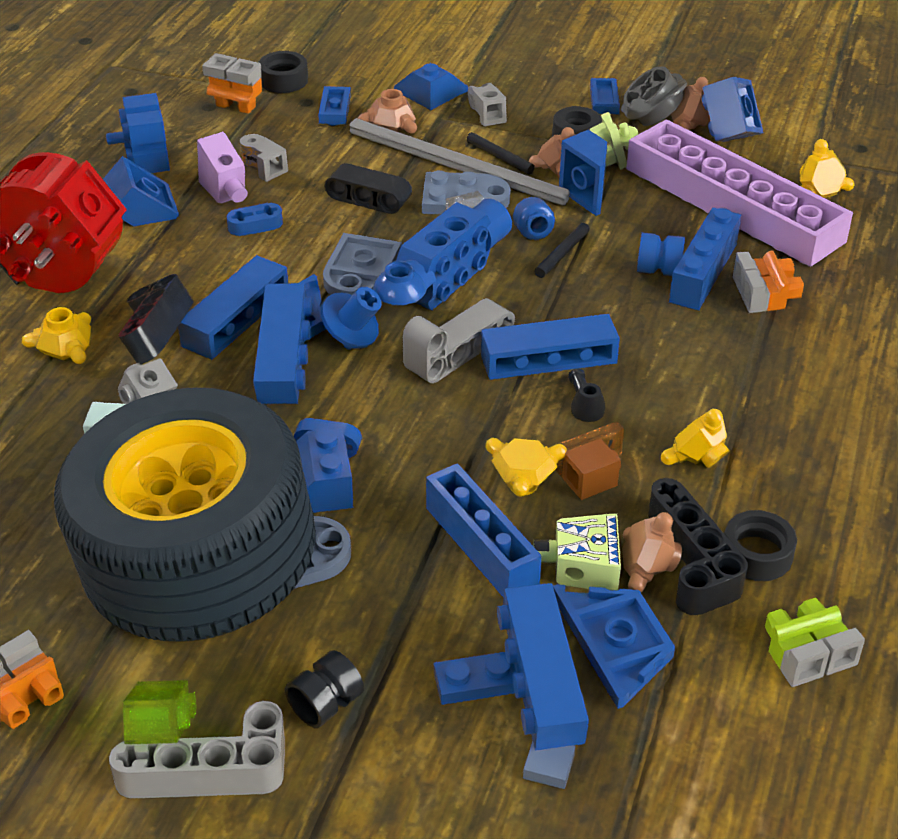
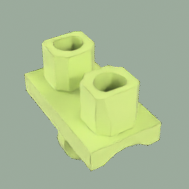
M607 112L601 115L603 123L589 130L609 142L606 166L617 163L621 170L627 167L623 146L628 150L629 140L639 134L635 127L628 126L626 122L621 123L618 130L617 125L612 123L610 113Z

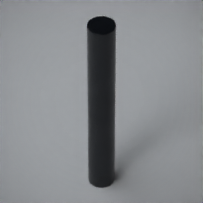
M473 132L468 134V143L528 175L533 173L535 169L534 164Z
M580 223L535 268L536 276L544 278L589 232V226L586 223Z

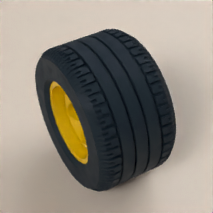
M214 388L174 389L142 397L116 409L94 424L80 438L65 458L56 479L54 491L56 518L84 591L93 606L104 618L113 625L118 626V628L124 629V631L130 632L133 635L160 641H193L217 637L240 629L264 616L291 593L306 572L313 554L316 532L314 515L298 445L292 432L283 419L266 405L231 391Z

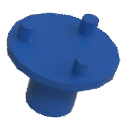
M368 287L358 288L353 295L334 293L328 296L321 305V319L332 337L342 343L346 349L366 348L375 342L379 334L375 314L382 306L381 299L374 290Z

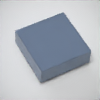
M532 741L523 769V779L565 789L575 755V746L535 751Z

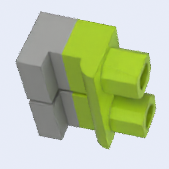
M817 598L804 601L798 607V618L792 620L787 612L782 609L770 612L767 615L765 628L771 638L768 652L791 687L824 676V672L826 675H830L858 665L865 638L856 628L848 630L842 622L841 612L837 605L825 608Z

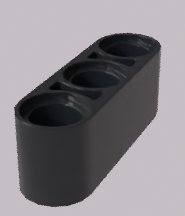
M347 163L341 164L324 184L327 194L335 200L388 214L397 213L412 195L410 183L402 177Z

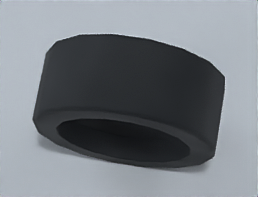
M276 51L268 53L258 61V63H261L262 87L270 92L290 93L300 90L308 83L307 59L297 52Z
M748 510L736 514L728 521L724 534L748 563L747 579L771 581L782 577L790 570L797 545L795 530L787 520L771 512ZM746 537L768 539L776 544L780 551L772 554L751 552L742 547L738 540Z

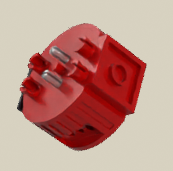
M41 152L28 155L18 161L9 172V175L0 181V267L16 285L25 281L28 286L35 289L55 293L75 291L89 281L104 261L103 259L118 243L123 229V219L121 217L127 209L87 160L78 164L74 159L57 153Z

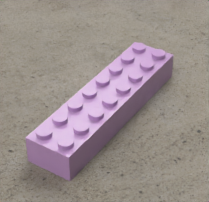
M667 119L629 140L627 170L680 197L682 200L699 207L706 213H709L712 207L725 208L731 212L742 214L740 230L795 258L802 264L811 267L847 242L853 212Z

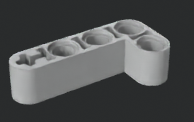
M485 298L440 327L421 316L413 317L403 331L404 366L429 383H436L481 353V329L513 326L515 315L494 301Z
M260 701L252 704L244 714L242 736L123 741L111 750L109 756L116 790L126 798L271 793L278 789L284 778L285 735L282 711L277 704L269 701Z

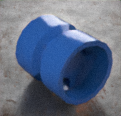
M642 232L637 272L651 274L659 268L663 275L672 276L674 269L683 256L685 237L668 235L664 241H661L659 235Z

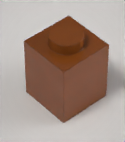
M600 438L565 452L562 478L575 494L583 500L618 486L621 461L616 451L611 450Z

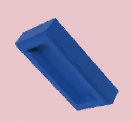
M590 79L592 109L599 114L607 112L619 114L620 103L617 79Z

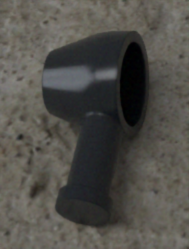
M576 368L571 370L568 378L576 391L571 404L573 416L584 422L600 420L605 414V400L600 387L593 383H586L585 373L582 369Z

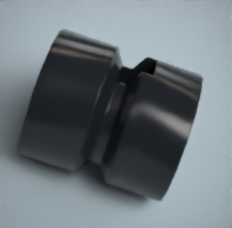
M335 650L327 652L314 662L313 672L309 670L301 672L288 682L284 688L286 698L293 711L304 723L312 728H320L337 714L338 707H346L364 691V683L356 667L346 656Z

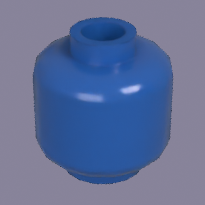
M528 197L520 201L515 207L513 221L524 237L530 240H539L551 233L555 224V216L544 200L538 197Z

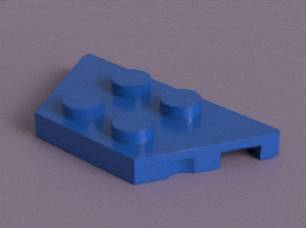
M558 584L553 586L561 613L617 709L624 707L674 657L675 646L639 590H608L602 587H589V593L566 592L565 585Z

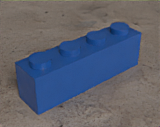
M712 207L673 271L669 303L700 310L737 245L742 214L731 212L725 208Z
M256 255L185 315L178 326L181 347L211 360L215 358L262 316L265 285L288 283L287 267Z
M305 283L265 285L253 379L256 399L261 404H298L299 390H305V370L302 369V365L308 363L307 344H304V340H310V321L306 319L307 316H312L313 312L312 297H306Z
M609 314L481 329V357L489 380L617 364L620 337Z
M458 463L426 477V509L503 598L504 589L540 584L542 555Z
M547 583L504 589L503 605L497 606V618L500 630H507L508 639H505L508 664L514 663L517 672L513 673L514 693L517 699L523 698L525 709H521L524 734H531L535 751L585 744L589 719L553 584Z

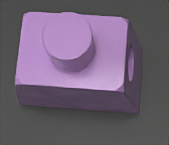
M224 131L198 139V175L200 184L218 203L230 200L234 202L243 201L248 194L245 188V166Z

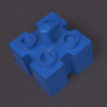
M157 94L122 97L124 108L119 109V115L123 131L107 133V144L124 143L127 159L150 173L170 171L164 123Z

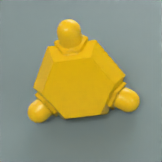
M824 139L817 140L812 155L806 159L800 169L799 179L802 184L801 187L823 198L837 195L841 189L850 191L854 188V181L846 177V169L834 151L829 150L827 141Z
M65 307L54 308L46 314L40 328H36L33 332L27 333L22 337V344L27 348L36 347L45 355L61 360L71 358L74 363L82 364L86 361L85 350L89 346L91 326L89 324L91 323V316L86 312L73 314L70 309Z
M710 409L707 413L689 424L675 437L673 447L662 452L661 461L665 465L681 463L686 460L695 464L702 461L707 468H710L722 459L730 450L724 444L727 435L721 411Z
M490 438L486 442V450L493 457L492 463L510 490L519 497L534 493L537 487L558 467L556 464L565 458V452L567 451L566 447L562 444H556L548 448L547 446L544 447L538 440L514 438L509 444L507 442L504 444L497 438Z

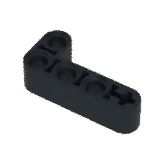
M177 274L168 275L140 288L126 300L134 313L120 331L118 337L136 363L144 364L155 358L163 350L194 303V300Z
M662 478L655 481L651 488L648 517H656L662 512L671 515L673 519L671 531L673 532L674 542L681 544V559L686 564L679 574L676 594L677 607L686 614L701 615L738 600L743 594L748 563L744 556L679 481L672 478Z

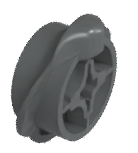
M666 67L652 68L640 75L629 86L624 95L621 111L628 119H637L644 126L659 123L672 114L679 106L684 96L687 81L680 74H671Z

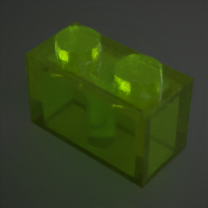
M188 680L138 681L123 700L124 744L178 743L184 730L190 727V718H195L196 696L195 693H189Z

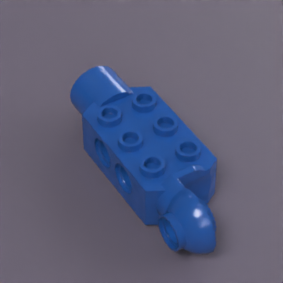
M484 199L473 208L458 202L454 203L401 245L397 260L387 264L385 271L376 279L373 290L384 303L391 305L417 303L433 310L441 302L446 301L460 286L465 285L474 274L485 267L490 249L511 231L512 219L508 210L494 199Z

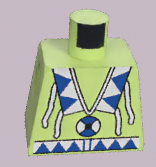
M617 514L562 518L557 521L556 540L534 539L533 547L542 555L541 562L556 563V582L560 585L589 589V587H602L608 590H618L621 563Z

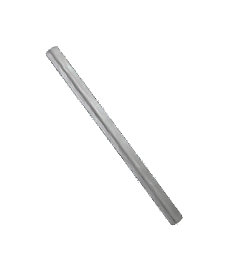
M357 118L349 125L351 134L462 172L468 171L500 177L509 184L511 189L561 206H564L569 200L570 192L568 189Z

